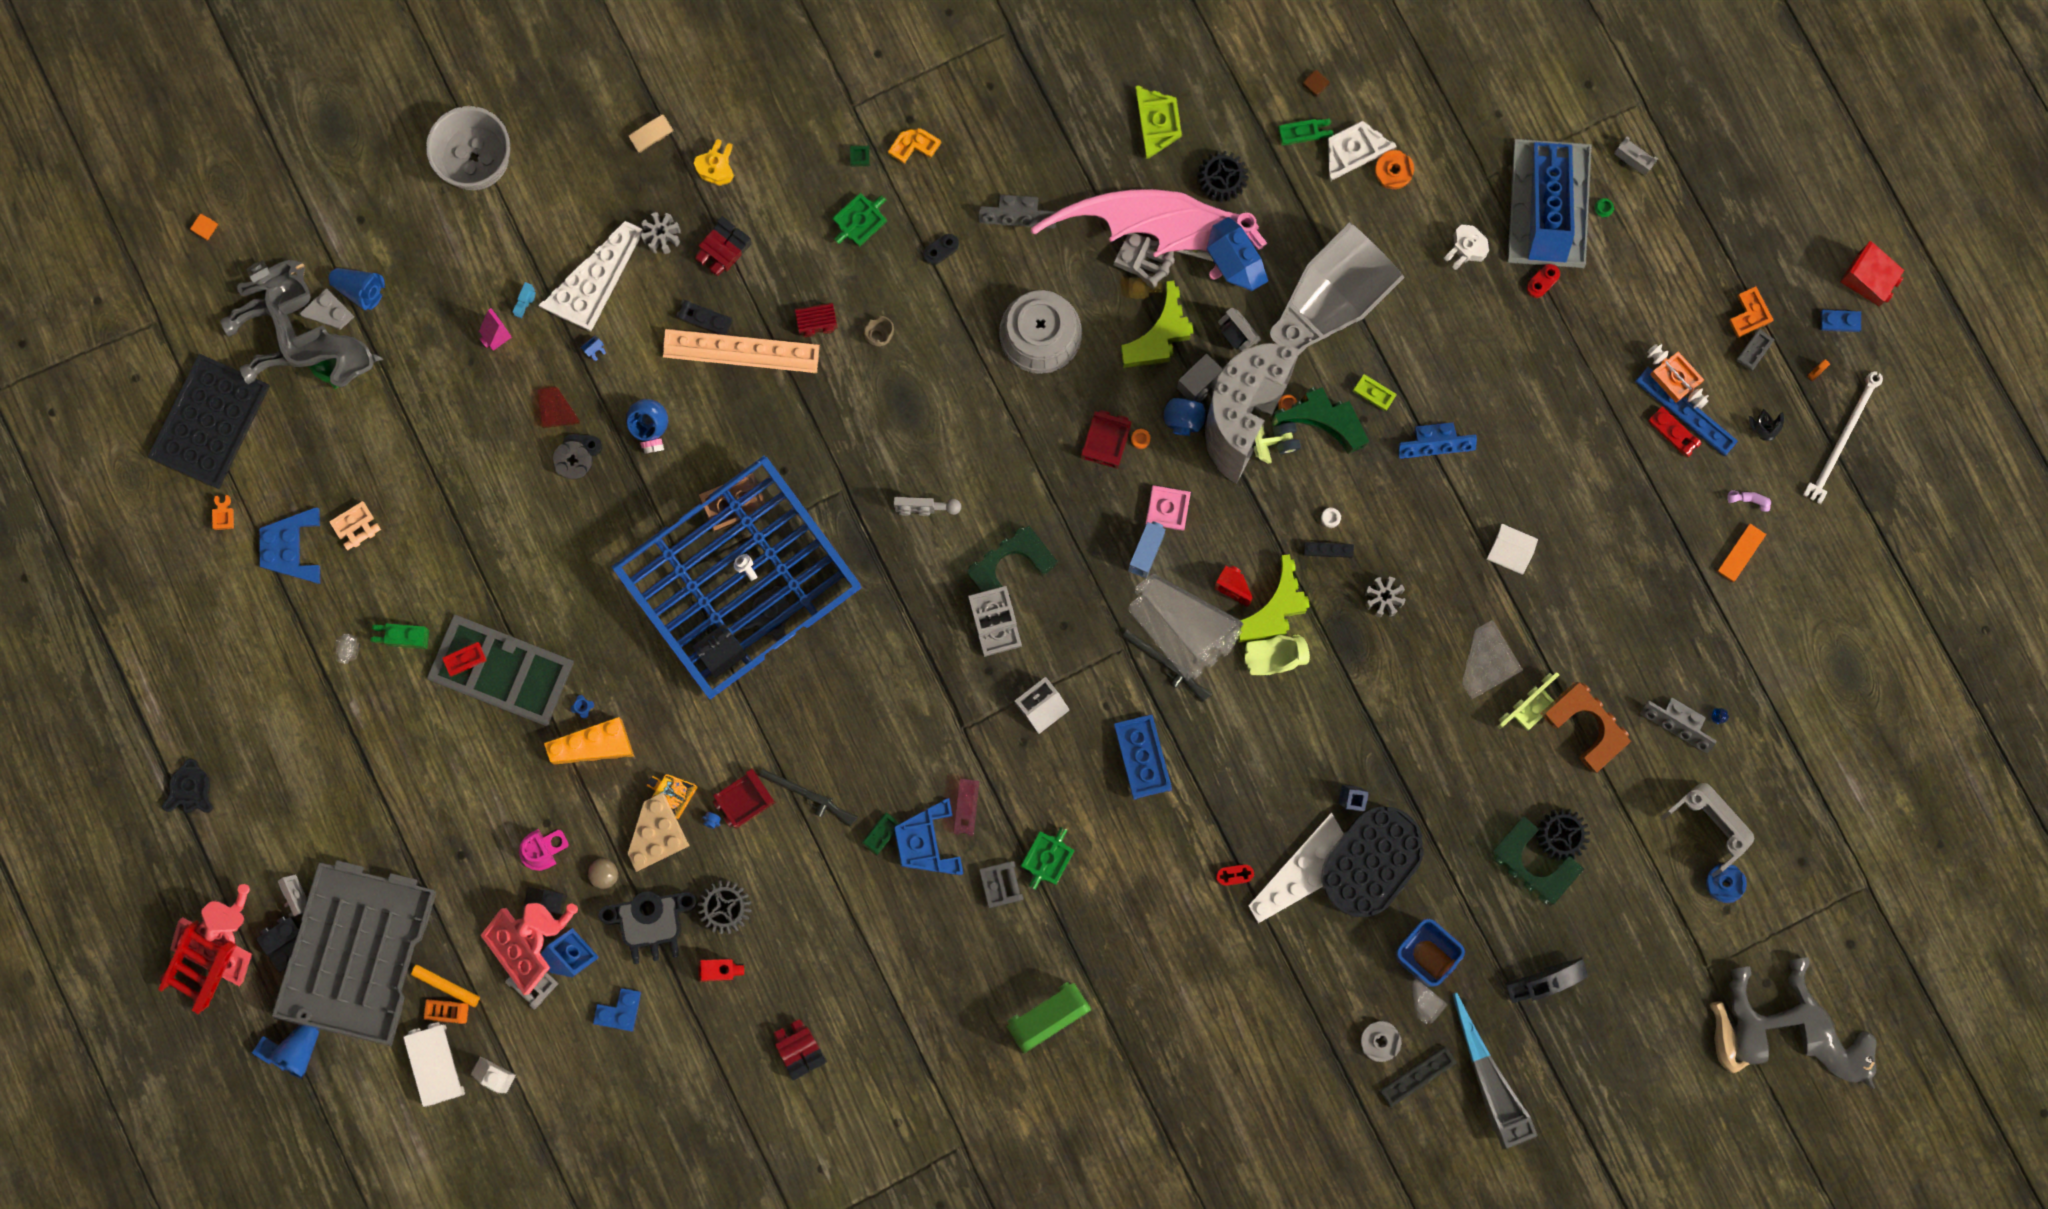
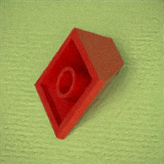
M1225 566L1214 589L1249 607L1253 597L1244 575L1235 566Z

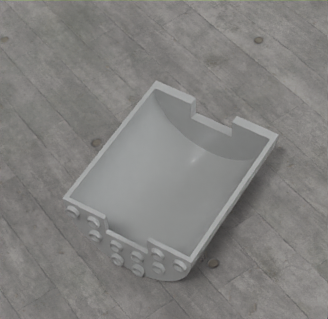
M1282 344L1254 346L1235 356L1219 375L1205 424L1206 447L1218 470L1236 484L1254 451V448L1251 446L1264 423L1263 419L1251 413L1255 408L1272 416L1289 383L1300 353L1299 349Z

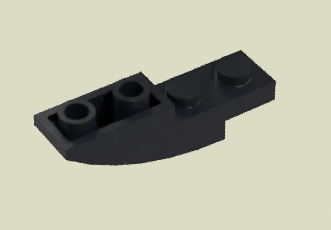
M1578 958L1544 968V972L1506 982V986L1512 1003L1529 998L1534 1001L1575 985L1587 978L1588 973L1583 958Z

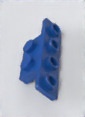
M1453 422L1416 426L1415 435L1417 441L1399 443V458L1476 450L1477 437L1475 434L1457 436Z

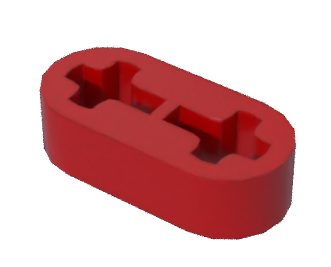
M1249 865L1225 867L1218 871L1216 879L1222 886L1243 884L1253 879L1254 871ZM1243 868H1246L1247 872L1250 871L1247 879H1244L1243 876L1237 877L1236 873H1241ZM1223 871H1226L1228 875L1234 874V877L1229 878L1228 882L1220 879Z

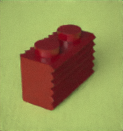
M833 303L795 309L799 333L804 335V337H812L815 333L822 331L823 334L833 333L834 329H838Z

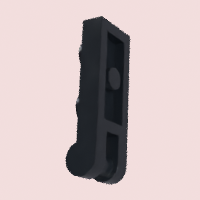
M682 300L680 304L682 307L680 312H677L675 318L715 334L727 335L733 321L731 317L693 304L690 301ZM688 310L694 311L692 317L687 315Z

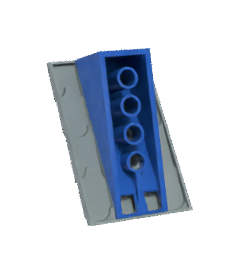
M1515 139L1508 263L1553 264L1563 267L1585 268L1591 144Z

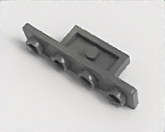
M1000 195L999 208L980 207L979 223L1033 227L1056 212L1039 211L1038 197ZM1056 223L1049 225L1045 228H1055Z
M1674 698L1669 700L1665 710L1648 701L1640 711L1642 716L1705 753H1709L1717 742L1700 731L1706 717Z

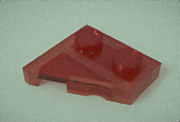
M558 387L538 389L543 428L580 424V420Z

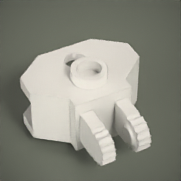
M1461 225L1454 233L1455 245L1444 259L1446 261L1451 260L1457 254L1460 259L1453 265L1455 270L1468 260L1481 262L1489 252L1488 239L1474 226Z

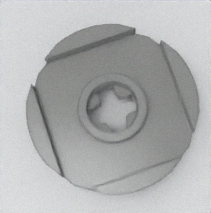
M1380 1021L1370 1024L1361 1036L1363 1053L1371 1060L1377 1062H1385L1392 1059L1401 1048L1400 1034L1390 1023ZM1380 1036H1383V1039L1386 1041V1045H1382V1047L1380 1048L1378 1047V1043H1376L1375 1041L1376 1039H1379Z

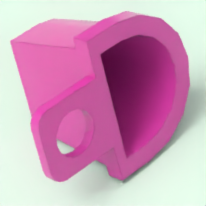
M537 829L523 838L519 847V856L526 867L536 871L546 870L557 864L553 855L567 848L569 843L561 830H557L543 838L540 830ZM555 836H559L562 839L561 846L557 848L551 845V840Z

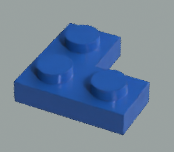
M621 988L617 1008L597 1004L593 1024L634 1031L641 992Z

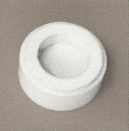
M1327 508L1321 515V522L1327 528L1336 527L1341 520V515L1335 508Z

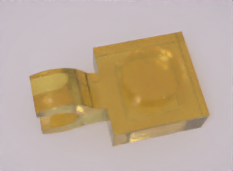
M1129 278L1130 299L1149 298L1150 292H1162V281L1157 282L1155 288H1151L1141 278Z

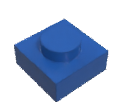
M263 1036L252 1054L271 1064L268 1057L279 1045Z

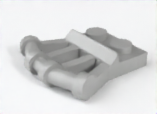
M1129 233L1114 262V266L1136 274L1149 287L1155 288L1157 282L1163 277L1168 276L1170 272L1169 267L1175 261L1173 258L1174 251L1166 252V255L1161 254L1154 257L1153 253L1155 251L1150 249H1158L1159 241H1152L1149 237L1145 238L1135 233ZM1147 256L1163 264L1158 266L1144 259ZM1140 267L1152 271L1156 274L1153 277L1147 275Z

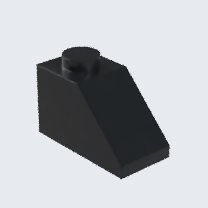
M528 887L523 906L538 903L543 905L548 912L562 915L567 895Z

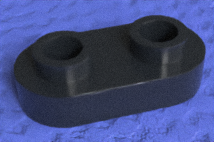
M945 234L927 246L924 250L925 261L930 265H937L954 254L959 248L958 238L953 234ZM951 240L953 244L948 246L946 241ZM935 251L937 255L931 256L930 252Z
M570 434L563 440V443L568 440L583 442L593 456H597L602 451V443L596 436ZM594 442L595 446L593 448H589V443Z

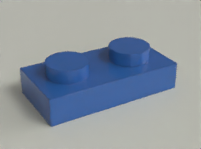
M1822 310L1821 331L1860 332L1861 311Z

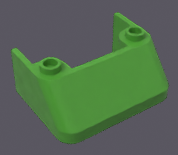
M1069 982L1058 988L1060 992L1023 1016L1019 1017L1017 1014L1008 1020L1009 1025L1006 1027L1023 1054L1092 1010L1074 983L1071 985Z

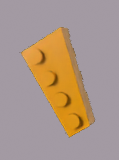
M620 717L544 743L552 764L635 757Z

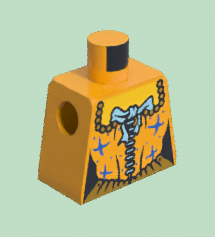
M668 774L664 776L662 781L652 776L647 783L648 787L655 790L652 798L664 793L676 819L680 818L698 788L692 783Z

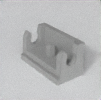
M1626 137L1614 154L1646 176L1658 158H1653L1629 141L1630 138Z

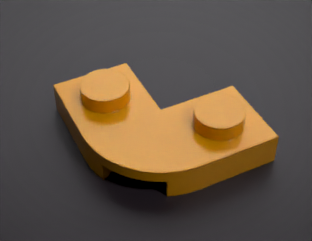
M920 128L906 132L903 131L888 151V154L904 164L914 149L931 158L941 144V140Z

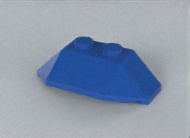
M1230 217L1212 225L1207 251L1226 282L1247 288L1250 291L1267 283L1268 278L1262 259L1243 228Z

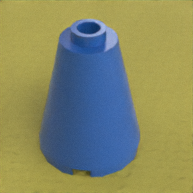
M335 268L328 276L330 285L361 309L372 310L379 303L383 295L380 293L381 287L384 288L385 286L384 278L377 273Z
M298 1025L269 1055L268 1060L283 1071L286 1070L291 1075L302 1079L319 1031L316 1028Z

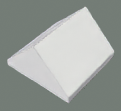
M1501 524L1487 560L1523 575L1534 554L1538 539Z

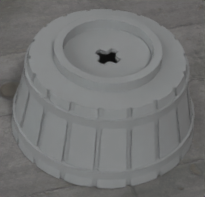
M465 106L450 110L435 122L427 138L426 150L431 167L436 174L451 185L466 190L484 189L496 183L507 168L510 156V140L507 130L500 119L486 109ZM471 153H479L480 156L477 162L469 160Z
M1036 290L1023 294L1010 304L1000 322L999 338L1005 355L1013 364L1028 372L1050 373L1064 367L1075 357L1081 344L1082 327L1077 312L1067 300L1051 291ZM1044 319L1046 327L1044 329L1041 327L1039 329L1036 328V320L1042 321Z

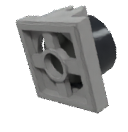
M1230 308L1226 312L1227 314L1218 321L1221 325L1220 331L1236 350L1240 348L1243 352L1261 340L1260 336L1241 313L1234 308Z

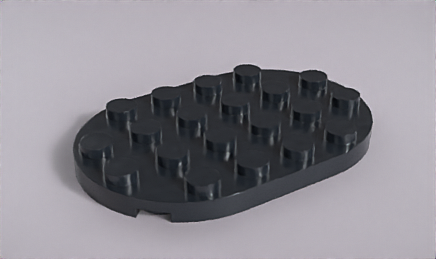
M1377 807L1365 811L1354 820L1329 852L1322 868L1321 877L1325 895L1336 909L1349 916L1368 917L1384 911L1394 901L1417 871L1423 858V836L1413 818L1397 808Z

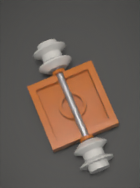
M1655 344L1648 350L1649 355L1647 358L1653 357L1655 359L1653 364L1661 365L1650 375L1675 403L1688 394V402L1693 401L1695 403L1694 409L1696 407L1701 409L1707 404L1709 395L1703 396V389L1695 390L1704 379L1679 352L1667 359L1668 351L1663 352L1661 350L1662 344L1659 346Z

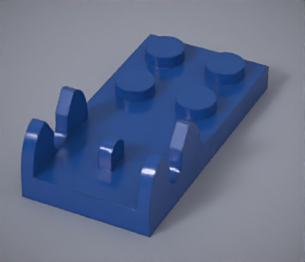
M1153 715L1115 723L1114 727L1133 800L1172 791Z

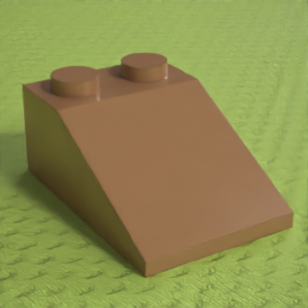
M751 473L729 489L735 500L758 485L754 473ZM721 486L699 494L698 498L701 505L709 500V495ZM762 492L741 506L747 516L766 503ZM721 495L703 508L707 520L709 521L728 507L729 503ZM733 512L711 529L713 533H716L741 522V520Z

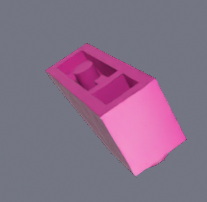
M490 308L486 313L479 332L482 335L480 340L486 348L490 346L494 351L512 338V336Z

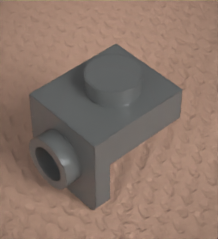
M264 260L246 269L253 283L270 274Z

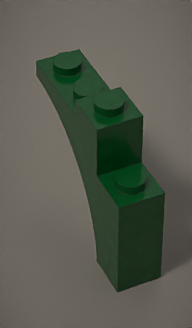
M1323 387L1308 389L1305 391L1301 401L1293 404L1292 408L1288 410L1282 408L1276 411L1274 417L1270 420L1273 427L1283 423L1294 422L1322 429L1333 436L1343 446L1347 454L1362 449L1369 443V439L1350 401L1345 403L1339 401L1331 405Z

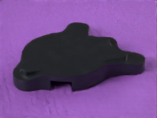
M774 586L767 593L758 596L752 604L751 611L782 589V587ZM785 596L741 629L749 630L755 626H758L760 629L790 607ZM789 618L763 637L773 636L777 641L786 636L785 625Z
M187 759L180 770L172 775L169 784L170 794L163 803L162 808L166 812H172L182 804L183 810L186 813H191L195 809H200L204 813H210L213 810V805L208 797L210 790L209 777L199 767L196 760Z

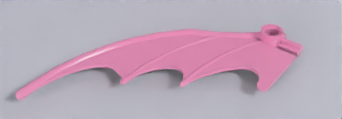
M1154 189L1126 190L1084 199L1057 211L1031 228V233L1036 234L1045 227L1070 217L1082 215L1098 216L1107 221L1112 234L1109 238L1111 242L1125 234L1136 232L1148 233L1157 237L1159 247L1153 253V256L1157 257L1171 251H1207L1212 225L1230 217L1243 228L1257 250L1262 249L1267 244L1257 231L1259 226L1256 223L1255 217L1250 213L1239 215L1204 204L1184 193ZM1241 223H1248L1250 227L1245 228ZM1216 265L1209 273V277L1213 280L1222 276Z

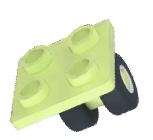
M1294 422L1275 426L1273 428L1275 437L1267 439L1262 425L1255 438V455L1266 463H1272L1268 448L1270 445L1277 444L1279 454L1292 453L1301 449L1300 441L1293 439L1292 434L1297 432Z

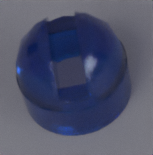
M1715 708L1712 711L1714 723L1722 724L1728 721L1729 715L1726 709Z

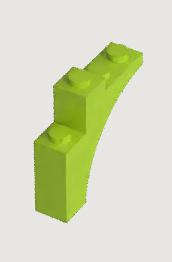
M1174 281L1166 282V304L1153 328L1141 338L1121 345L1124 368L1169 362L1170 356H1173L1172 344L1168 343L1190 340V334H1193L1192 322L1188 323V317L1180 318V316H1183L1182 306L1178 305L1177 298H1180L1179 287L1175 286Z
M1290 554L1282 555L1280 582L1276 593L1269 603L1256 614L1236 622L1239 643L1269 639L1276 635L1285 636L1287 634L1286 631L1289 630L1288 619H1284V617L1305 614L1306 608H1309L1308 596H1304V592L1296 593V590L1299 589L1297 578L1294 579L1293 577L1295 562L1294 559H1290Z

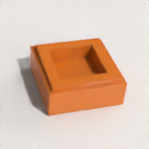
M200 213L190 230L209 240L218 224Z

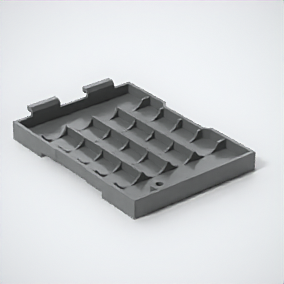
M336 861L335 866L319 862L302 917V924L292 956L289 959L272 1017L391 1047L405 999L402 992L403 984L415 944L422 940L424 931H426L436 892L432 889L417 886L418 880L391 873L389 879L363 873L364 867L341 861ZM306 1013L307 1016L303 1019L301 1015Z

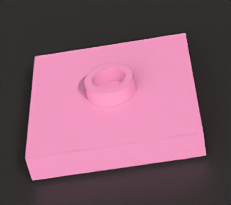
M1152 485L1146 524L1147 522L1152 523L1154 521L1162 524L1165 528L1184 531L1191 492Z

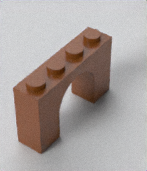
M1574 682L1540 714L1552 728H1559L1579 711L1589 712L1595 717L1599 725L1598 738L1579 759L1591 773H1597L1625 748L1631 740L1628 738V732L1622 727L1619 728L1615 723V717L1611 713L1605 712L1602 708V702L1598 698L1592 697L1589 693V687L1584 683Z

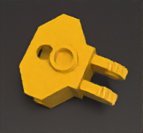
M716 139L712 150H709L706 154L696 156L693 164L702 180L720 186L730 183L734 176L728 164L732 144L728 143L724 153L720 154L718 151L722 140Z

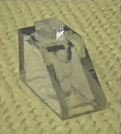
M1414 979L1411 983L1414 1010L1418 1013L1417 1018L1425 1024L1427 1022L1433 1023L1448 1004L1419 980Z

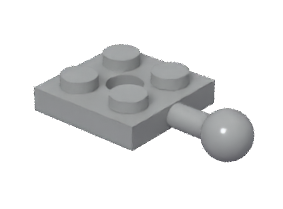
M894 497L895 511L899 512V515L907 516L911 515V513H918L919 516H930V513H934L935 510H947L948 513L955 515L961 510V503L956 499L943 503L934 502L933 498Z

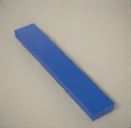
M1647 367L1635 383L1725 457L1738 440L1698 407L1694 409V404L1688 402L1686 397L1675 403L1650 375L1653 370Z

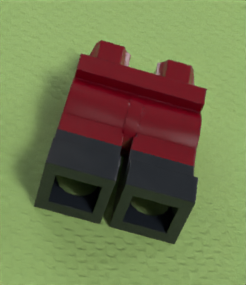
M722 216L715 228L699 245L700 250L695 259L703 266L711 259L714 263L710 266L709 270L715 276H719L724 270L728 272L731 266L751 246V238L740 229H736L735 225Z
M800 1019L790 1024L795 1033L794 1035L788 1037L784 1028L774 1033L777 1042L775 1045L793 1081L810 1072L801 1054H803L811 1071L828 1062L809 1027L806 1028Z

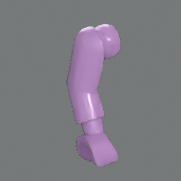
M1730 491L1728 493V503L1738 500L1743 502L1751 501L1759 504L1761 511L1766 512L1770 510L1771 500L1755 492H1742L1739 494L1737 491Z

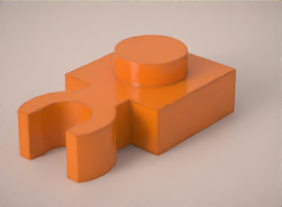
M225 495L224 503H220V497L215 496L214 502L218 509H212L213 529H234V510L228 508L231 503L230 496Z

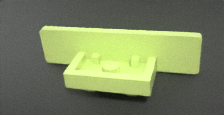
M1557 672L1554 675L1549 673L1542 680L1544 684L1539 689L1535 686L1527 693L1529 695L1527 700L1523 701L1521 699L1513 706L1515 711L1510 715L1507 712L1499 719L1501 723L1497 727L1501 729L1513 717L1527 731L1543 717L1540 713L1554 701L1544 689L1559 674Z

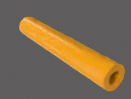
M416 965L412 970V976L472 1007H476L480 1000V996L419 965Z

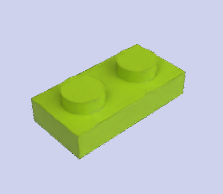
M1365 374L1353 390L1354 393L1385 412L1397 395Z

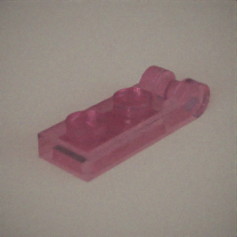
M960 779L954 834L966 833L968 836H974L980 781ZM961 820H969V826L961 825Z

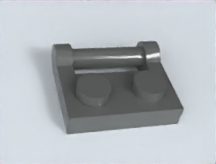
M1014 861L980 869L989 909L1024 900L1023 894H1020L1014 871L1016 867ZM1002 870L1007 871L1013 895L1011 897L1006 896L1001 875Z

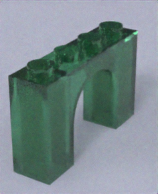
M1030 525L1026 528L1022 526L1015 532L1013 538L1003 540L999 544L1000 548L996 551L990 550L983 556L984 560L980 563L976 561L970 565L967 575L982 593L1003 587L998 581L995 572L999 561L1007 555L1019 554L1026 557L1042 577L1056 567L1058 561Z
M1523 816L1491 852L1494 856L1492 859L1498 865L1507 867L1509 869L1507 872L1513 878H1519L1523 881L1522 885L1529 892L1534 891L1538 894L1539 901L1547 906L1549 904L1552 906L1583 872L1584 868L1572 857L1568 856L1547 877H1537L1530 874L1522 863V851L1539 829Z

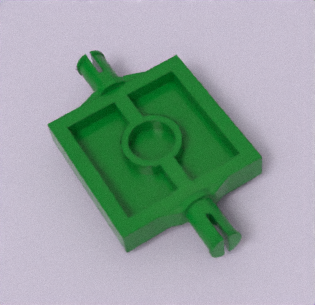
M861 193L857 195L833 218V221L841 229V232L833 238L834 241L839 245L847 237L853 240L859 247L887 222V219L879 211V207L886 202V199L880 195L872 202L867 200Z
M1060 827L1055 837L1048 836L1040 831L1021 867L1034 875L1028 885L1031 888L1033 886L1034 890H1036L1040 880H1046L1057 885L1075 851L1066 846L1062 841L1067 833V830L1064 829L1062 835H1060L1063 830L1062 827Z

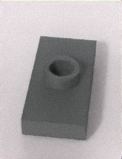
M1758 329L1736 361L1752 372L1775 339Z

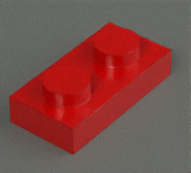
M479 642L442 658L451 677L487 661Z

